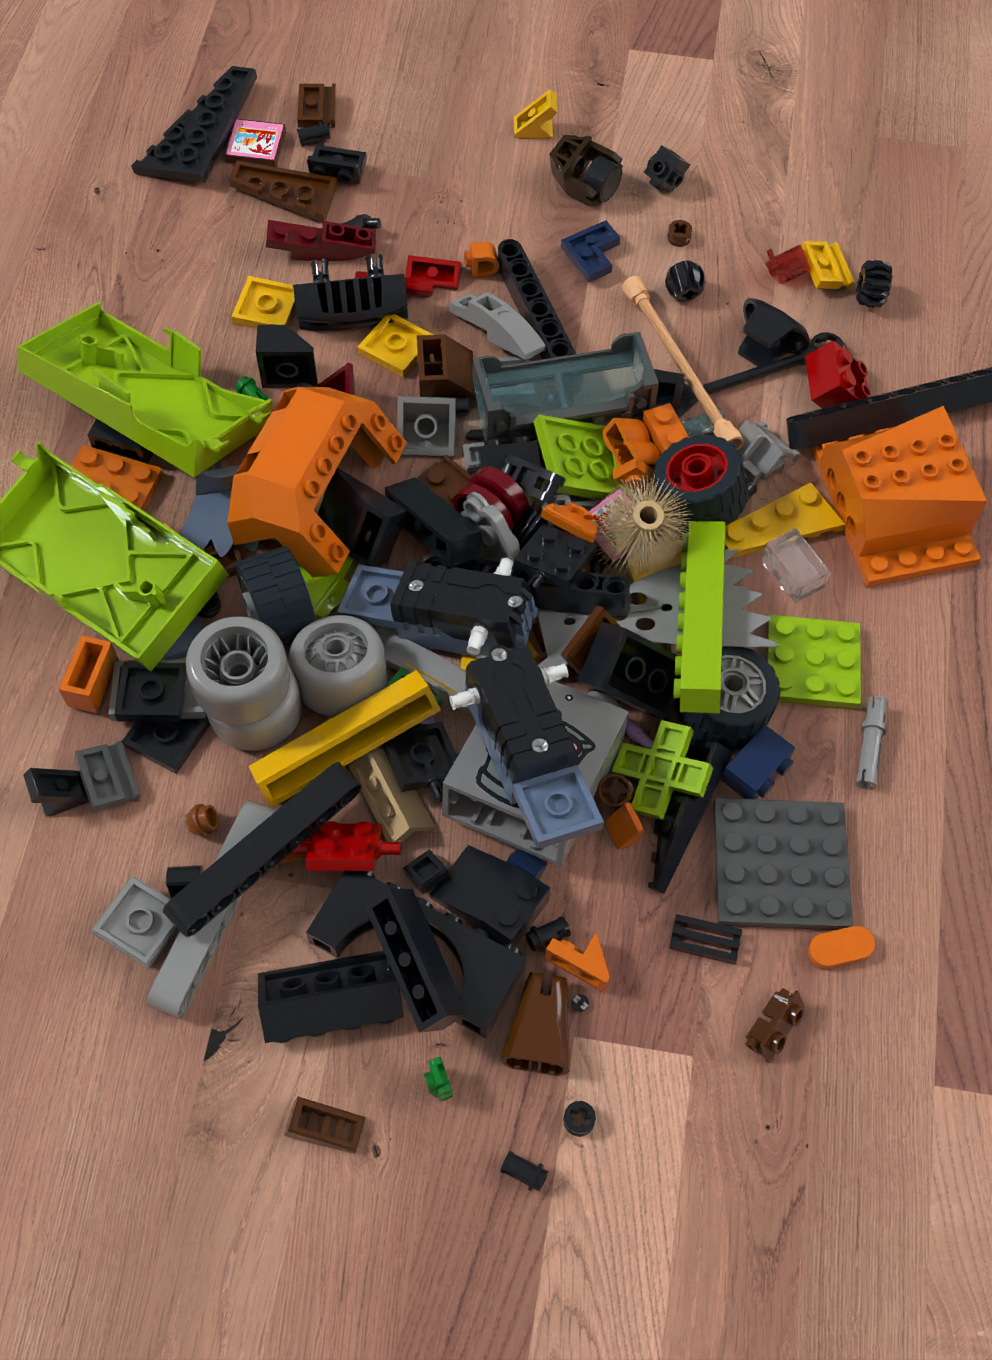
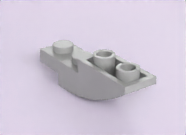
M487 292L478 297L469 293L450 302L451 313L479 326L483 330H487V341L499 346V348L507 350L524 360L531 359L546 350V345L531 325L511 306L491 293Z

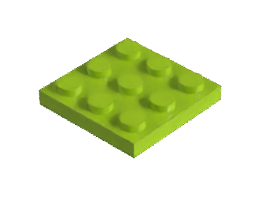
M541 414L535 418L533 423L546 469L566 479L563 487H559L556 493L604 499L619 487L625 490V487L613 480V470L617 468L614 453L608 449L603 439L602 430L606 426Z
M769 614L772 619L767 622V639L778 643V645L766 647V660L774 668L780 682V698L778 702L858 710L861 705L860 623Z

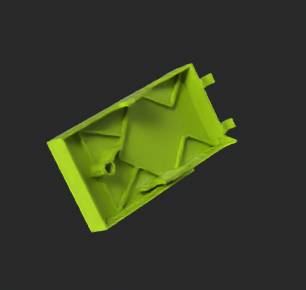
M101 302L91 305L17 346L19 372L194 478L259 434L271 415L272 399L270 398L263 400L228 391L202 377V349L177 331L173 332L166 327L163 328V332L170 335L168 349L101 310Z
M39 441L36 443L37 458L35 460L30 459L18 450L10 460L24 472L0 499V567L106 641L112 642L113 646L146 667L149 671H152L229 574L217 559L104 484L95 483L52 454Z

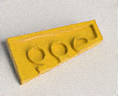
M810 482L728 524L725 527V550L740 548L730 558L732 559L764 551L769 546L777 544L784 546L792 544L793 540L808 537V539L820 537L821 533L833 531L835 533L843 531L845 523Z

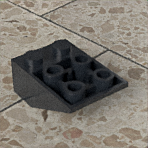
M337 468L328 483L317 515L350 550L349 557L362 565L377 567L389 561L408 510Z

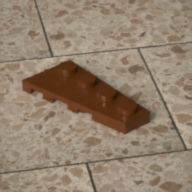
M236 160L229 178L230 187L322 223L326 220L338 186L336 177Z

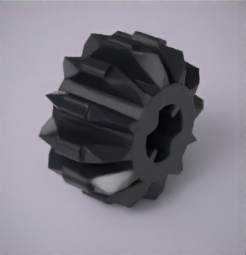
M867 260L862 265L856 289V299L860 305L874 308L882 307L887 302L893 278L892 267L889 263L881 260Z

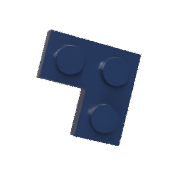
M607 220L561 240L562 250L588 282L612 272V264L602 252L620 245V236Z

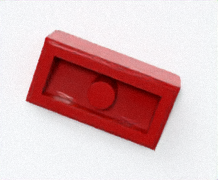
M408 255L405 277L432 280L434 287L458 290L463 265L459 261Z

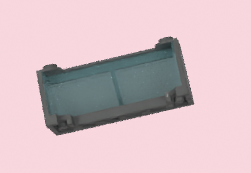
M640 332L619 335L612 342L611 349L501 366V362L497 357L485 355L473 358L472 379L485 441L501 439L502 444H511L514 437L530 436V441L538 440L533 421L539 414L607 426L613 418H630L642 421L644 411L655 408L659 382Z

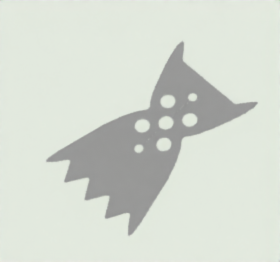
M740 548L724 550V562L735 555ZM681 564L657 571L654 575L650 574L647 578L643 577L631 583L630 595L633 593H643L646 595L647 601L640 605L630 603L627 618L616 622L621 627L627 628L649 641L676 644L677 634H683V632L677 631L678 613H684V611H679V592H685V590H680V572H686V570H681ZM724 564L722 646L773 647L778 645V643L751 634L753 630L771 620L770 616L742 610L747 604L760 597L762 593L733 586L736 582L752 573L753 570ZM670 604L673 608L670 611H663L661 606ZM538 608V618L548 656L538 665L540 669L542 667L548 668L562 665L563 663L565 665L568 664L560 654L590 614ZM573 618L575 619V624L565 625L564 620ZM641 618H650L655 622V626L651 630L643 631L636 627V622Z

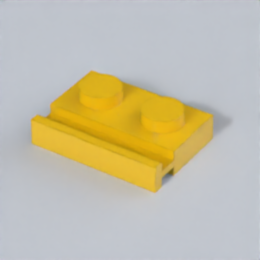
M822 241L803 242L800 251L816 289H840L841 286L850 289L855 281L838 242H834L833 245H828V242Z

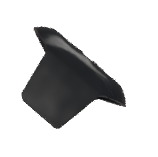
M748 298L745 301L743 314L746 324L744 325L743 333L747 336L738 349V355L758 367L776 361L787 353L798 354L799 351L808 349L810 338L802 324L782 310L762 300Z

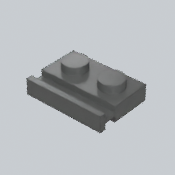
M117 741L116 744L110 746L104 744L75 751V760L93 812L124 805L125 802L132 800L134 802L139 801L140 793L121 741Z

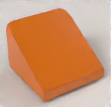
M629 802L623 804L605 822V826L617 849H623L638 843L644 829L632 804Z

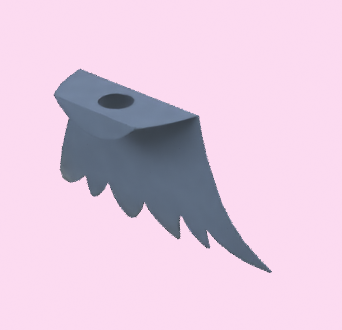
M240 465L203 471L198 475L196 497L180 533L182 537L202 550L212 540L220 557L225 556L233 544L227 523L232 484L223 482L222 478L235 475ZM259 541L243 543V545L255 552Z

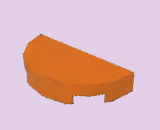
M570 502L567 503V506H554L555 503H552L542 509L540 517L579 538L594 543L598 527L592 520L593 515L582 506Z

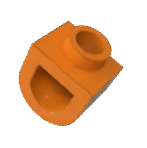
M472 242L470 243V250L464 251L465 266L470 267L472 278L488 277L498 271L499 261L496 248L492 243Z

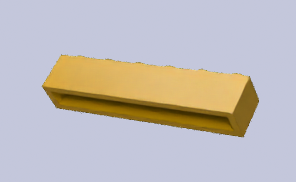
M415 670L248 767L271 808L297 794L332 764L340 762L345 766L436 714L441 709L429 685L419 672Z

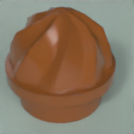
M195 805L186 814V828L194 835H210L219 826V817L216 809L212 805Z

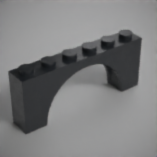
M344 871L306 931L309 943L339 958L350 943L364 933L374 929L364 905L390 888H402L392 882L384 884L375 879L376 876L371 871ZM417 897L433 935L444 942L452 951L462 971L464 979L462 1000L468 1015L459 1019L456 1023L487 1038L525 969L526 958L513 945L504 944L503 946L493 941L492 936L486 931L479 928L472 930L464 926L463 921L457 916L448 912L444 915L434 910L430 902Z

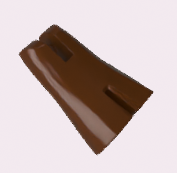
M530 972L525 982L500 1061L511 1069L532 1071L533 1061L538 1062L537 1072L561 1076L570 1072L567 978L553 975L552 985L548 993L551 995L547 996L541 994L543 993V974Z

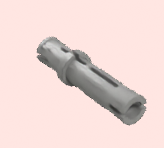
M874 696L868 698L866 720L863 721L861 726L864 735L856 786L862 789H868L869 783L871 789L877 787L883 736L887 733L885 718L889 703L888 699L882 696H876V703L874 702Z

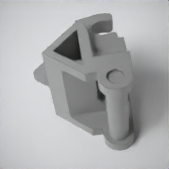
M745 420L738 431L744 439V444L739 449L743 467L747 470L746 478L756 484L759 477L762 480H766L773 473H784L799 459L801 453L796 449H790L767 429L768 425L765 422L761 421L758 423L757 421Z

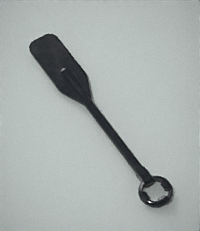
M819 333L811 339L809 348L799 351L798 354L704 384L703 387L709 395L800 364L801 366L805 365V355L818 349L814 346L815 343L820 344L827 340H834L842 348L845 347V343L834 333ZM684 384L680 409L673 408L678 418H681L699 401L689 385ZM658 389L655 407L668 403L672 405L674 392Z

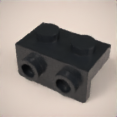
M316 145L313 156H308L307 159L309 173L336 177L337 181L347 184H360L367 155L366 152Z

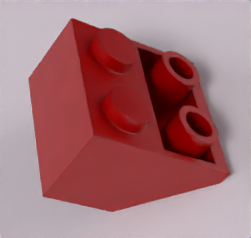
M833 340L805 355L811 401L820 408L871 397V391L866 380L868 375L867 368L861 360L858 361L854 358L847 348H842Z

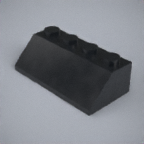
M384 951L258 973V1010L265 1043H285L292 1038L308 1035L317 1037L330 1031L340 1029L355 1030L362 1025L373 1023L388 1024L396 1019L404 1018L399 985Z

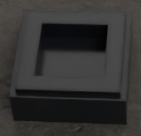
M430 849L403 867L405 875L422 894H425L450 876L448 869Z

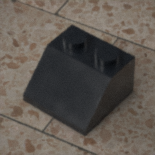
M270 324L257 326L256 357L262 388H296L302 382L308 383L313 387L318 385L314 348L287 325Z

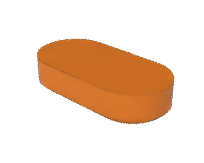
M851 926L815 936L808 946L807 953L809 960L816 967L832 969L861 962L869 958L875 949V939L868 929L861 926Z

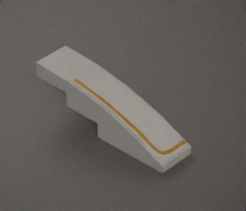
M393 634L384 645L387 667L397 671L403 667L411 673L417 670L429 685L432 693L439 697L443 703L451 706L449 696L465 691L466 671L445 658L412 641L400 639L396 634ZM469 706L457 708L472 715Z

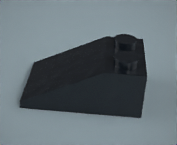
M468 845L448 870L450 876L439 883L429 895V898L473 928H479L489 933L493 941L503 946L504 944H510L516 947L549 902L551 887L524 869Z

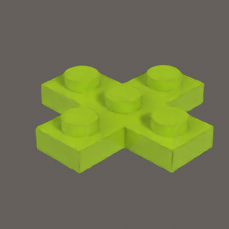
M661 720L651 749L622 742L612 772L639 782L632 801V806L637 814L663 820L673 790L704 797L713 767L710 763L685 758L694 734V730L691 727Z

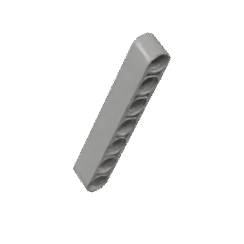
M247 800L243 804L215 862L277 810ZM243 894L193 936L186 938L179 932L152 985L147 998V1006L179 1019L184 1016Z

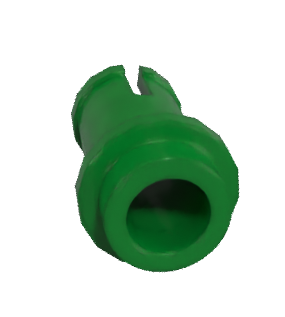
M242 377L235 385L237 393L263 400L269 399L256 386V381L253 378Z

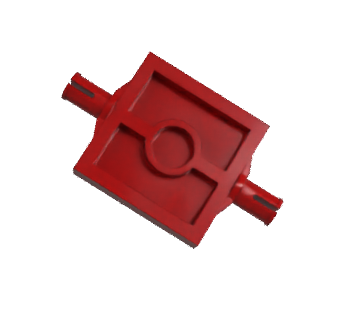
M329 821L320 827L310 840L304 841L289 855L307 854L305 858L307 871H373L376 861L382 855L401 856L402 843L401 841L382 842V824H371L366 821L358 823Z

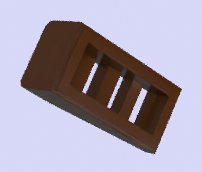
M298 1096L293 1103L284 1136L356 1153L366 1117ZM303 1112L309 1113L305 1128L299 1127ZM317 1115L323 1116L319 1133L313 1131ZM331 1118L337 1120L333 1137L327 1135ZM345 1122L352 1123L347 1141L341 1140Z

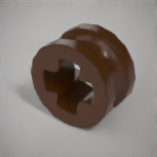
M684 220L673 221L668 229L667 238L669 243L677 247L688 245L691 240L692 226Z

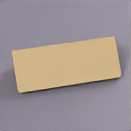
M384 748L371 750L356 759L349 766L354 777L362 784L361 791L377 823L382 824V832L387 842L401 841L402 843L414 831H430L435 827L416 789L401 792Z

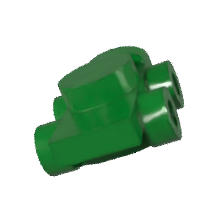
M436 1057L429 1060V1072L424 1073L429 1093L434 1097H438L439 1101L452 1098V1088L442 1058Z

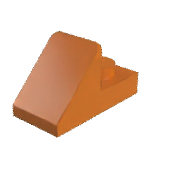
M597 933L594 934L583 954L579 953V949L571 942L561 940L560 942L552 938L546 948L545 960L604 993L610 976Z

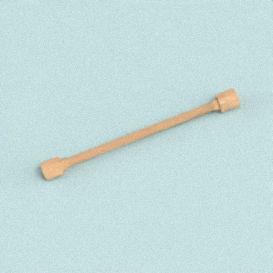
M639 276L629 277L622 285L623 292L635 307L641 308L680 372L686 375V382L714 424L713 432L716 437L726 439V441L735 445L736 450H739L744 444L742 435L733 426L731 421L723 419L650 304V295L642 279Z

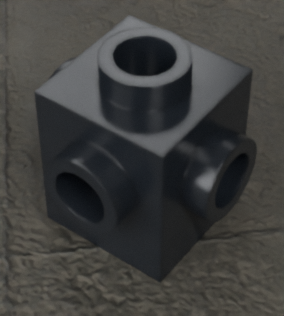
M661 145L657 153L649 159L644 173L651 178L649 183L658 190L662 191L665 188L673 192L682 183L684 174L691 164L673 150Z

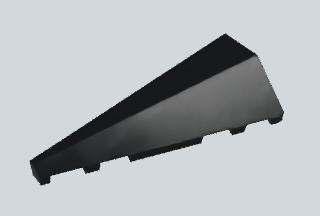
M691 739L685 758L710 763L713 767L704 797L673 790L664 819L655 818L654 834L658 836L657 849L651 854V861L655 864L653 882L648 883V888L665 894L733 754L731 750L718 742Z

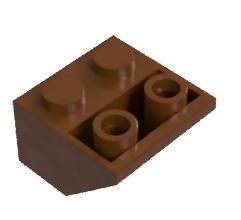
M445 334L418 335L417 355L420 397H439V395H443V398L468 396L469 400L476 399L472 379L473 351Z

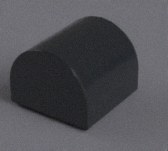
M203 865L167 868L166 885L171 899L204 872Z

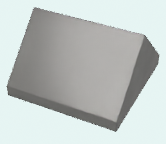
M398 396L397 430L407 441L401 455L454 456L456 398Z

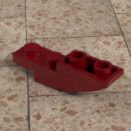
M268 220L266 247L291 251V259L349 260L375 253L376 229L323 221L322 228Z

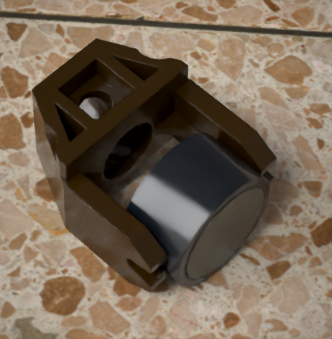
M563 135L549 153L552 174L567 195L587 205H594L598 200L607 202L616 192L622 177L623 165L620 164L622 158L616 152L592 141L591 136ZM592 161L586 171L583 182L578 180L579 176Z

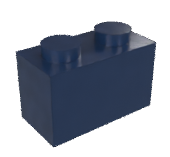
M765 725L726 766L721 781L744 799H756L758 796L764 798L775 785L772 780L778 774L784 776L793 765L794 761L791 757L796 747Z

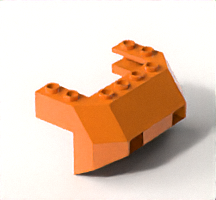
M296 387L285 390L233 477L227 523L234 545L276 538L283 547L285 546L290 549L296 561L312 578L338 574L350 550L314 511L318 501L350 444L372 469L380 467L385 456L392 464H396L407 441L374 401L329 387Z

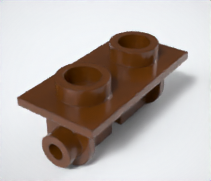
M784 988L779 992H775L762 1011L765 1016L772 1020L768 1022L758 1017L746 1035L747 1042L745 1045L754 1052H757L760 1048L768 1063H770L775 1053L779 1054L783 1050L788 1033L793 1026H797L804 1016L805 1008L799 991L796 990L793 995Z

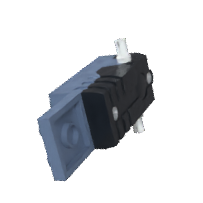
M508 558L501 559L500 565L494 574L455 567L448 569L447 566L442 565L434 567L429 563L419 564L417 561L409 560L404 572L358 565L337 613L338 615L359 618L371 625L397 629L400 639H407L424 648L476 657L481 655L487 657L489 656L490 649L495 645H502L506 648L523 647L528 642L531 625L537 617L538 608L535 606L529 584L525 579L510 576L513 562Z
M495 645L490 649L489 656H478L476 660L470 661L467 665L465 691L449 696L452 709L455 710L460 707L469 706L510 804L518 803L537 849L603 829L604 821L579 769L577 751L546 686L550 682L568 677L566 665L563 663L562 665L548 668L542 667L540 669L528 645L519 648H506L502 645Z

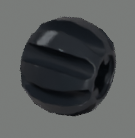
M690 260L678 262L670 267L665 279V285L670 296L682 302L693 300L701 295L706 284V277L701 266Z

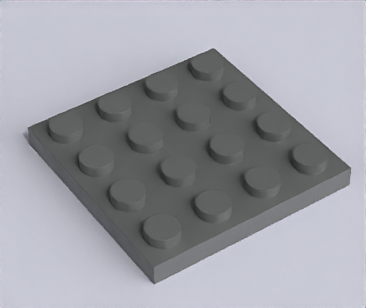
M733 798L714 799L717 924L741 927L839 930L853 926L844 803Z

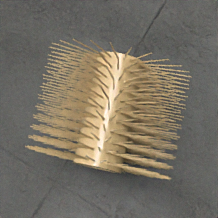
M648 475L647 494L643 476V494L642 486L641 493L639 485L637 492L635 489L634 493L630 483L631 489H628L627 495L626 493L624 495L620 490L622 499L618 500L611 496L612 498L610 499L616 501L613 503L614 505L611 506L610 503H608L609 505L604 504L608 506L605 507L607 510L604 513L609 514H601L605 516L602 517L604 519L598 518L599 520L607 521L599 522L608 523L601 525L607 528L604 530H610L609 532L598 531L606 532L599 533L597 536L605 537L598 539L612 537L607 539L610 541L608 543H617L614 548L617 551L615 553L617 556L613 559L614 561L626 549L619 560L620 562L627 550H629L619 572L627 560V566L630 569L631 564L633 568L634 562L635 579L637 565L639 572V560L640 571L642 572V559L644 570L646 566L649 573L648 563L651 570V564L653 563L655 570L657 567L653 561L656 559L657 563H659L658 560L662 559L658 557L659 554L662 557L666 555L670 558L668 556L670 555L675 558L670 553L673 554L674 552L677 554L673 549L677 550L675 548L678 545L677 543L682 544L679 542L682 541L679 539L681 537L677 536L679 534L676 533L684 531L681 529H685L684 527L676 526L686 524L681 522L689 521L676 519L683 516H672L692 515L681 514L684 512H678L679 514L674 513L676 511H672L680 506H675L671 509L667 508V505L673 500L671 499L667 503L665 501L673 488L660 502L659 500L662 495L655 502L664 482L655 497L656 488L652 484L651 492L649 491L648 497Z

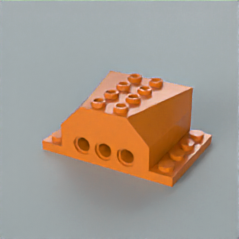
M944 406L898 426L810 447L834 509L845 523L843 531L866 588L978 565L981 557L970 534L987 503V499Z

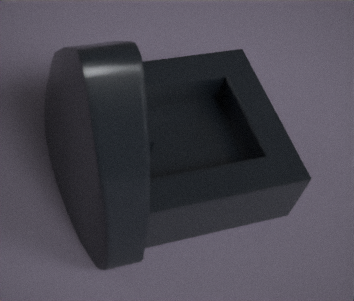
M654 369L659 382L658 389L674 392L672 407L680 409L686 375Z

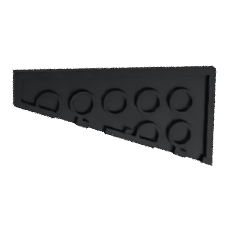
M231 66L213 84L214 89L207 96L202 95L197 100L198 105L192 111L188 109L163 133L164 139L157 146L151 145L146 150L147 156L141 161L136 160L131 165L135 174L206 183L257 79L256 70L253 68Z

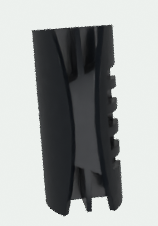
M377 253L376 266L373 265L370 254L365 257L368 277L330 281L328 260L322 259L321 272L318 270L316 260L311 261L313 283L293 285L299 328L306 330L351 329L375 326L385 316L393 314L403 319L408 318L404 274L384 276L383 256Z

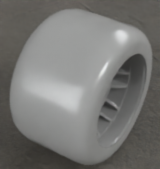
M347 615L327 616L305 626L293 640L289 653V662L299 683L302 702L310 710L320 715L335 717L385 688L387 683V666L384 645L378 632L367 622Z
M236 616L217 620L197 634L187 652L186 673L194 697L203 711L218 721L243 725L262 720L280 706L288 692L290 672L284 646L273 629L256 619Z
M289 662L290 683L288 692L280 706L269 716L254 723L235 725L218 721L207 714L213 730L221 740L237 749L260 751L282 743L293 733L301 718L302 699L298 680Z

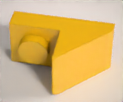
M549 89L513 117L515 137H553L552 118L558 113L557 94Z

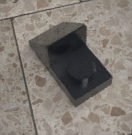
M29 768L23 774L31 802L42 803L46 816H53L89 803L79 771Z

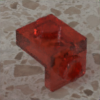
M800 244L777 256L774 255L772 249L767 250L770 260L765 262L771 277L777 275L781 284L811 270Z

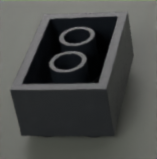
M602 622L577 681L599 692L606 693L642 713L667 721L677 699L674 698V679H681V676L675 675V657L678 655L627 628Z

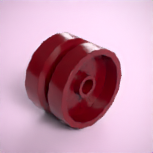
M484 466L479 469L470 479V483L462 487L453 497L454 509L461 513L464 511L463 503L467 500V496L472 492L479 493L489 505L496 507L501 512L511 531L513 525L520 521L530 507L527 496L515 480L503 471L490 466Z

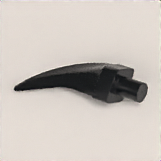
M361 214L340 224L380 229L381 220L380 218H371L367 214Z

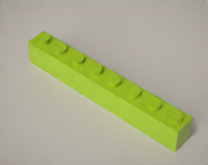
M689 521V533L682 534V538H684L682 539L684 541L682 542L684 546L682 545V551L687 552H681V570H686V572H680V590H685V592H679V611H684V613H678L677 631L683 632V634H677L676 653H682V656L675 657V675L681 676V679H674V698L680 699V712L720 713L725 522Z

